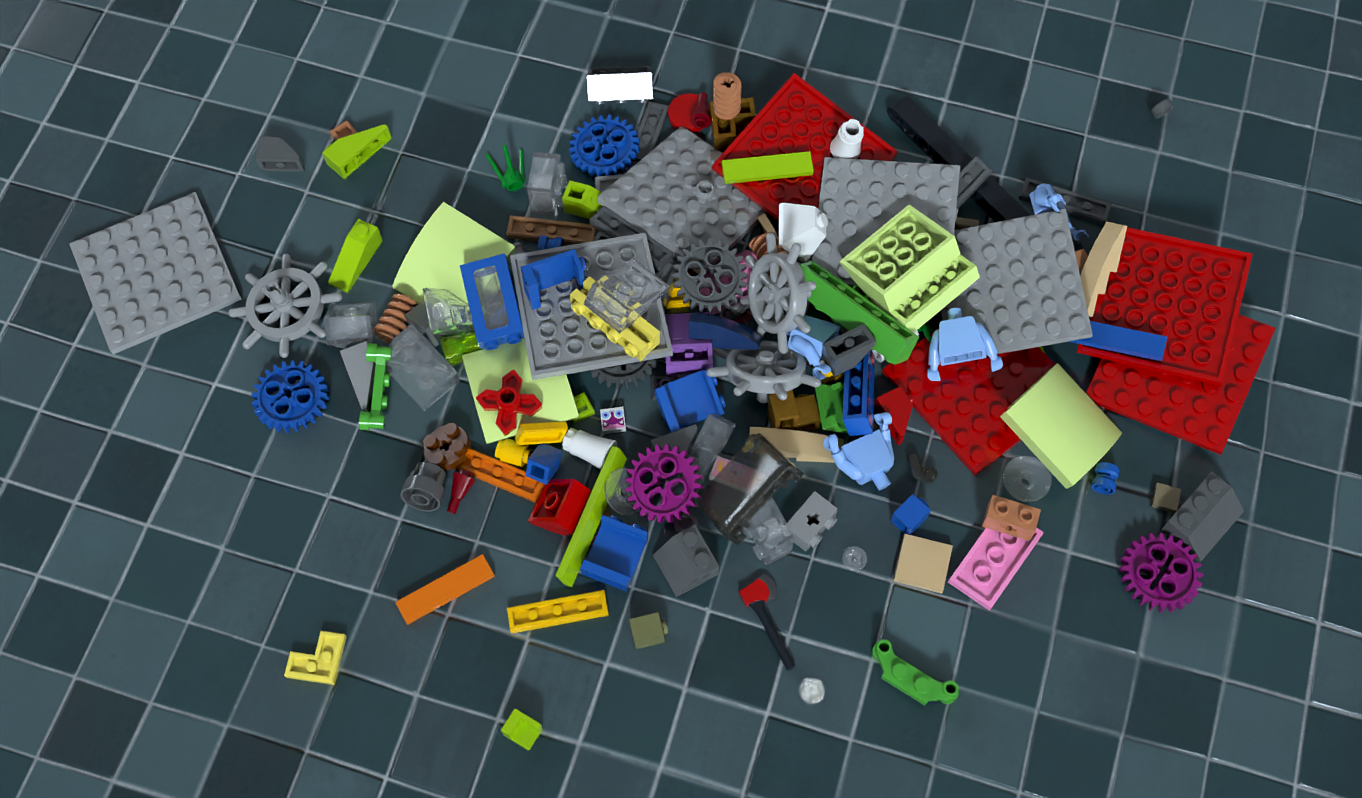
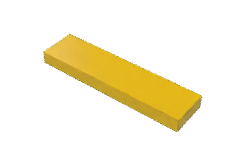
M604 590L507 608L511 634L609 615Z

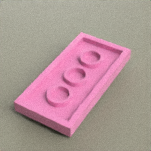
M1036 527L1031 540L1027 541L986 528L951 576L948 583L990 611L1044 532Z

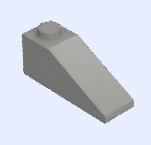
M365 341L341 350L340 353L362 411L371 412L376 363L366 362L367 342Z

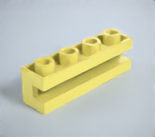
M590 276L583 282V289L581 291L576 288L570 294L571 309L577 315H583L587 318L593 328L603 331L612 343L621 345L630 357H637L639 361H642L660 343V331Z

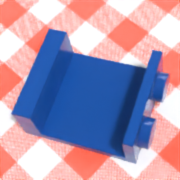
M575 249L521 266L524 291L532 310L541 307L540 290L575 279L579 291L583 289V282L587 279L584 271L586 270V265L583 257H578Z
M708 369L700 370L653 388L669 433L709 417L725 414L723 408L726 407L721 394H717L715 386L718 385L716 377L707 376L706 371Z
M602 515L601 527L587 560H584L581 565V574L627 592L648 541V532L638 524L630 526L622 523L623 520L617 516L609 515V517Z

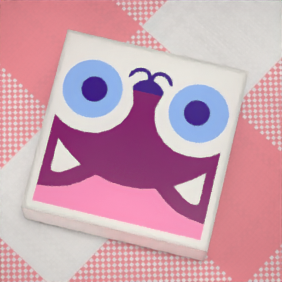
M623 407L600 409L603 434L626 431Z

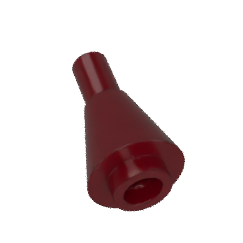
M705 92L699 94V102L690 118V123L700 129L707 128L712 122L707 105L708 94Z
M461 469L458 473L453 472L452 498L447 512L456 514L460 501L463 500L476 481L472 478V473Z

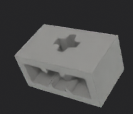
M814 491L784 526L783 534L805 552L811 546L815 548L823 537L821 536L822 532L825 529L830 530L837 522L836 514L838 508ZM813 521H816V522H817L816 524H815V523L811 524V526L808 524V522H810V523H812Z

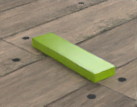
M810 151L722 160L721 163L724 184L813 175L814 172Z

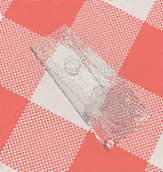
M716 413L708 415L687 457H694L696 459L692 466H700V469L695 472L703 476L701 480L697 481L700 485H702L713 467L717 456L722 452L736 425ZM680 473L677 478L683 477V473Z

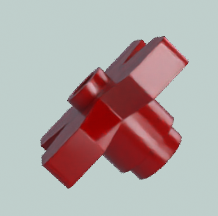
M511 370L502 377V388L499 391L486 389L476 397L477 402L484 411H499L496 426L504 436L517 428V413L533 416L543 408L542 403L534 394H520L523 380L515 370Z

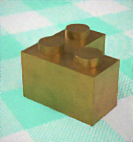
M753 98L741 99V110L731 120L717 117L714 113V101L710 102L711 129L715 150L724 152L737 138L736 132H742L756 117Z
M789 390L786 391L787 398L785 400H780L776 393L769 394L767 415L771 428L803 432L820 429V414L814 394L808 396L801 394L794 397L793 391Z

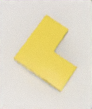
M320 631L315 655L290 651L284 676L291 679L335 685L347 636L341 633Z

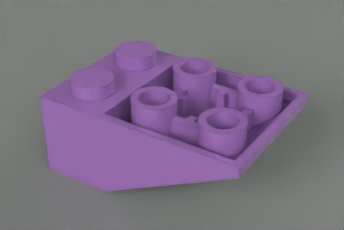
M692 313L664 314L673 350V356L666 357L667 377H675L678 373L693 374L703 369L713 368L712 339H689L688 321Z

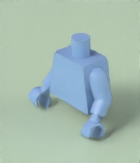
M1050 184L1038 185L1036 190L1029 195L1035 215L1051 211L1059 212V210L1065 209L1064 205H1066V202L1060 194L1055 192ZM1068 217L1071 236L1081 245L1082 242L1079 238L1082 235L1088 238L1089 235L1085 230L1077 231L1072 227Z
M961 308L949 309L947 311L949 320L941 321L939 329L932 335L928 365H930V369H928L929 380L940 381L937 369L940 362L941 366L984 359L987 355L991 359L992 372L1001 369L1003 366L1000 356L997 357L998 351L985 327L981 323H975L973 316L963 317Z
M803 316L810 325V332L803 333L797 326L793 331L786 333V335L790 336L788 347L805 356L810 365L814 366L813 376L822 380L826 376L822 375L819 370L824 374L831 372V368L828 365L820 362L822 360L823 344L841 335L839 333L840 325L810 316Z
M887 412L874 415L876 423L880 425V430L878 429L873 434H867L845 444L840 449L835 434L829 435L823 441V446L828 451H832L831 456L841 471L851 479L856 480L860 485L872 480L878 490H882L891 484L886 473L894 464L890 428H888V424L892 422V417Z

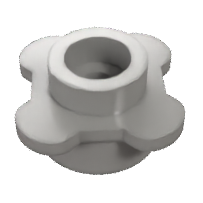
M701 181L691 189V193L696 195L698 202L701 204H705L710 199H716L718 195L714 191L713 184L708 181Z

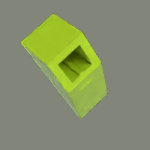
M569 180L562 197L564 212L587 219L592 218L603 207L597 202L598 196L602 192L592 186Z

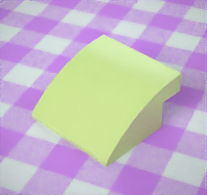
M443 202L416 237L400 266L392 287L399 293L414 300L418 305L424 300L432 304H438L444 312L442 316L444 321L464 334L468 329L467 327L473 324L459 265L504 253L510 264V255L516 254V249L514 245ZM497 273L475 279L482 312L501 291Z
M911 205L906 206L840 260V264L874 304L913 333L980 278L977 266L960 254L955 236Z
M525 338L516 344H501L494 350L483 349L462 355L487 444L516 436L520 424L563 422L579 417L566 374L532 380ZM511 370H515L523 380L520 394H534L542 403L543 408L533 416L517 413V428L504 436L496 426L499 411H484L477 402L476 397L486 389L499 391L502 388V377Z
M1058 363L1014 401L1000 416L1066 489L1075 485L1107 453L1122 434Z

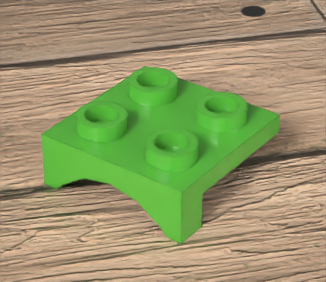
M838 382L833 385L821 384L819 387H815L822 429L848 434L843 422L844 383Z

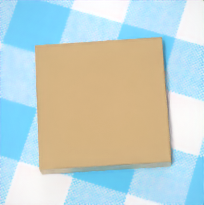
M904 534L894 582L942 594L953 546Z

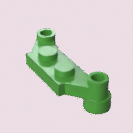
M374 343L367 344L366 362H376L371 412H360L359 430H370V428L384 429L385 415H383V409L388 407V395H385V386H390V373H387V361H391L392 347L378 346V344Z
M880 640L873 646L872 657L875 661L879 662L883 672L881 679L924 706L930 701L940 700L942 703L951 704L957 699L959 687L956 682H937L894 655L892 645L888 640ZM880 647H884L887 651H881ZM946 688L952 689L953 693H948Z

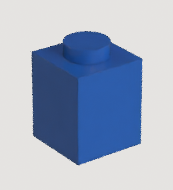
M544 443L539 444L528 458L526 476L547 485L560 467L562 451Z
M912 494L893 513L890 522L904 534L912 535L928 518L931 510L925 500L917 498Z

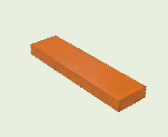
M469 448L465 454L467 456L466 460L455 468L458 471L460 469L468 471L477 479L534 503L537 502L545 485L527 477L524 470L476 450H469Z
M482 554L395 603L406 624L409 625L494 578L495 575Z

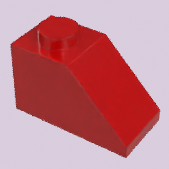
M901 386L877 397L874 406L878 414L887 412L891 415L892 422L888 424V428H890L891 436L897 446L902 444L913 407L911 395L905 392Z

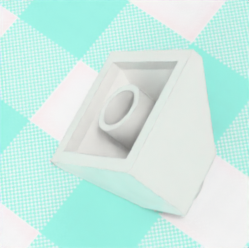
M780 203L779 246L790 252L792 245L799 243L801 250L797 259L802 263L807 262L826 237L827 216L815 206Z

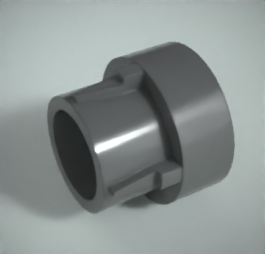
M418 462L414 471L411 472L404 482L400 493L403 502L416 510L425 512L436 511L440 507L445 493L442 486L446 477L444 470L432 463Z

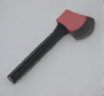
M762 574L752 584L740 590L739 595L745 607L750 606L758 615L786 670L789 671L796 666L763 604L764 601L776 599L777 588L770 577Z

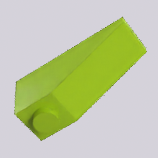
M383 124L340 138L333 144L328 145L322 154L326 164L345 179L389 142L392 137L388 126Z
M357 220L345 239L328 281L329 285L349 293L383 241L378 227L363 220Z

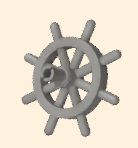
M770 232L766 235L768 254L762 256L758 261L752 255L745 257V262L752 271L748 282V295L742 296L740 302L743 305L749 304L752 315L758 324L756 333L761 335L762 339L766 331L774 334L777 333L779 352L786 354L788 352L786 333L793 331L797 326L803 333L810 332V325L803 316L807 306V299L810 298L811 291L816 288V283L814 281L806 282L802 268L796 261L801 245L794 243L789 254L777 253L775 235ZM779 266L782 268V271H781L780 274H779Z
M284 254L282 256V269L270 272L261 279H258L252 273L245 275L246 281L253 285L247 297L246 307L233 308L228 312L230 317L247 316L250 325L255 329L242 343L243 348H251L262 336L270 341L280 342L279 354L282 358H286L289 355V341L302 337L310 330L320 338H324L327 335L326 330L319 326L317 322L323 313L324 304L341 301L342 294L337 292L323 295L321 287L316 282V279L326 270V262H320L310 273H307L301 269L291 268V256ZM290 282H300L290 293ZM309 287L311 297L299 298ZM265 296L270 299L271 303L261 304ZM309 306L305 314L298 309L299 307ZM272 312L261 323L259 313ZM290 317H294L298 320L296 323L289 326ZM280 318V328H271Z
M761 341L759 350L732 349L729 351L723 348H713V355L726 359V366L709 368L706 371L709 377L727 376L728 380L736 385L733 390L736 396L742 395L746 390L756 392V400H759L761 403H767L769 394L776 393L780 400H785L787 398L786 391L792 390L802 383L813 387L821 385L819 378L806 375V367L813 366L810 365L807 358L789 349V347L786 354H781L778 342Z

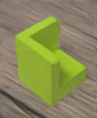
M514 709L502 727L501 732L513 742L526 750H530L543 728L537 721Z

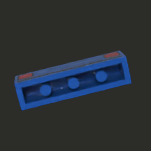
M872 349L854 368L845 371L843 422L849 436L873 434L875 357Z

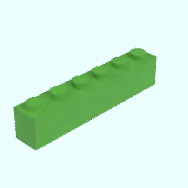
M815 261L800 264L806 282L814 281L816 283V288L811 291V296L807 300L817 310L826 313L833 322L841 324L848 331L864 324L876 340L872 350H876L884 356L887 362L896 365L908 360L919 336Z

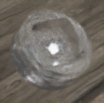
M850 546L842 554V563L851 571H859L865 567L867 555L860 547Z
M805 678L799 684V696L809 704H816L823 699L825 687L817 678Z

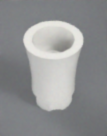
M850 119L841 125L838 134L830 145V151L834 158L857 159L859 157L863 138V127L859 121Z
M570 428L564 436L562 445L563 449L569 451L570 454L593 464L601 470L612 446L617 447V441Z

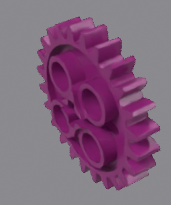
M656 444L655 452L648 447L646 448V456L638 453L639 462L631 461L635 469H627L632 474V478L625 479L626 482L631 483V486L626 488L625 491L633 494L628 498V501H636L633 509H641L640 516L644 517L648 514V520L653 521L656 516L659 523H663L665 517L670 523L673 522V516L681 520V512L690 514L688 506L696 507L697 505L693 499L701 498V495L696 493V491L704 487L697 483L703 476L695 473L700 469V466H692L696 459L694 457L687 458L689 452L685 450L680 453V447L675 446L671 451L669 444H665L663 450L660 445ZM673 461L675 468L671 473L667 474L665 470L666 465ZM648 472H652L653 480L646 484L644 477ZM680 473H683V477L679 479H674ZM662 479L668 480V482L665 483L666 488L660 487V485L663 484ZM679 483H683L684 492L677 496L675 487ZM654 488L648 494L645 493L647 489ZM661 493L663 497L662 503L655 506L654 497Z
M1150 533L1147 540L1141 536L1138 539V543L1133 541L1130 545L1131 549L1127 548L1124 554L1127 557H1123L1120 560L1125 566H1122L1119 572L1126 575L1121 578V582H1128L1129 585L1124 590H1132L1134 592L1131 596L1132 600L1137 597L1141 599L1139 606L1147 602L1149 603V611L1157 606L1159 613H1162L1166 607L1172 613L1175 610V606L1181 610L1185 606L1184 603L1189 605L1193 601L1192 597L1195 598L1199 594L1196 589L1202 586L1198 579L1203 576V573L1196 570L1202 564L1194 563L1193 560L1198 555H1189L1190 546L1181 547L1182 539L1174 543L1173 535H1170L1165 540L1163 533H1160L1157 539ZM1151 552L1157 553L1161 560L1153 558ZM1168 556H1172V560L1162 573V577L1157 581L1154 589L1151 590L1150 585L1160 572V568L1165 564ZM1173 566H1178L1183 574L1177 573ZM1139 571L1145 572L1149 580L1143 579ZM1161 585L1167 586L1171 594L1165 593Z

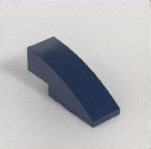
M692 312L688 321L689 339H712V348L759 350L762 336L738 322L716 315Z

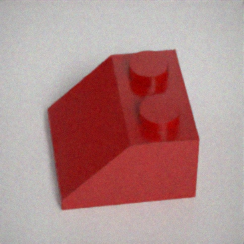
M551 479L547 485H544L528 522L560 535L573 536L592 490L576 479Z

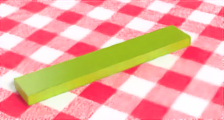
M612 446L609 450L556 572V577L566 586L572 587L627 460L618 447Z

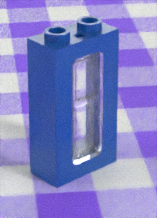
M505 253L459 265L477 343L481 349L494 350L501 344L521 342L524 339L523 326L516 289Z

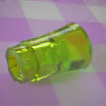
M475 331L441 337L443 352L450 368L463 362L462 355L482 350L477 343Z

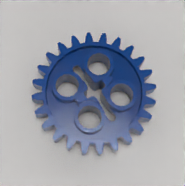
M600 115L597 121L592 117V123L590 124L584 121V128L577 127L578 134H572L573 140L569 142L571 146L569 151L576 169L581 168L583 175L587 172L590 178L595 174L598 177L603 174L610 176L611 173L618 175L619 170L624 173L626 172L625 166H633L631 160H637L636 153L640 152L637 131L633 129V125H628L626 119L620 122L619 116L612 120L611 115H608L607 119H603V116Z
M294 360L291 361L290 366H287L282 361L281 368L274 364L273 372L265 370L266 378L258 377L261 385H254L257 391L251 393L255 400L251 402L255 408L254 413L259 417L262 424L266 423L269 429L274 427L277 432L284 428L285 432L289 434L292 427L296 432H299V426L301 425L308 429L307 422L310 421L315 424L314 416L322 417L320 408H327L324 401L329 400V396L326 393L329 389L325 384L324 377H321L318 369L314 371L311 364L306 367L303 361L298 366ZM295 380H300L299 383L292 385ZM279 390L277 394L271 395L272 392ZM305 398H310L308 402L301 403ZM288 408L286 413L280 414L283 409Z

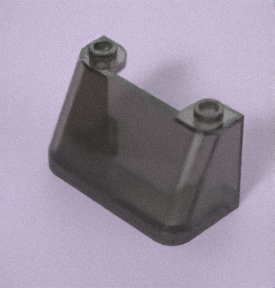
M752 434L746 439L745 445L706 487L698 491L701 498H697L695 503L726 539L739 545L747 537L743 533L744 527L748 529L751 526L749 521L780 487L785 489L788 486L785 483L786 481L793 479L797 482L804 473L763 434Z

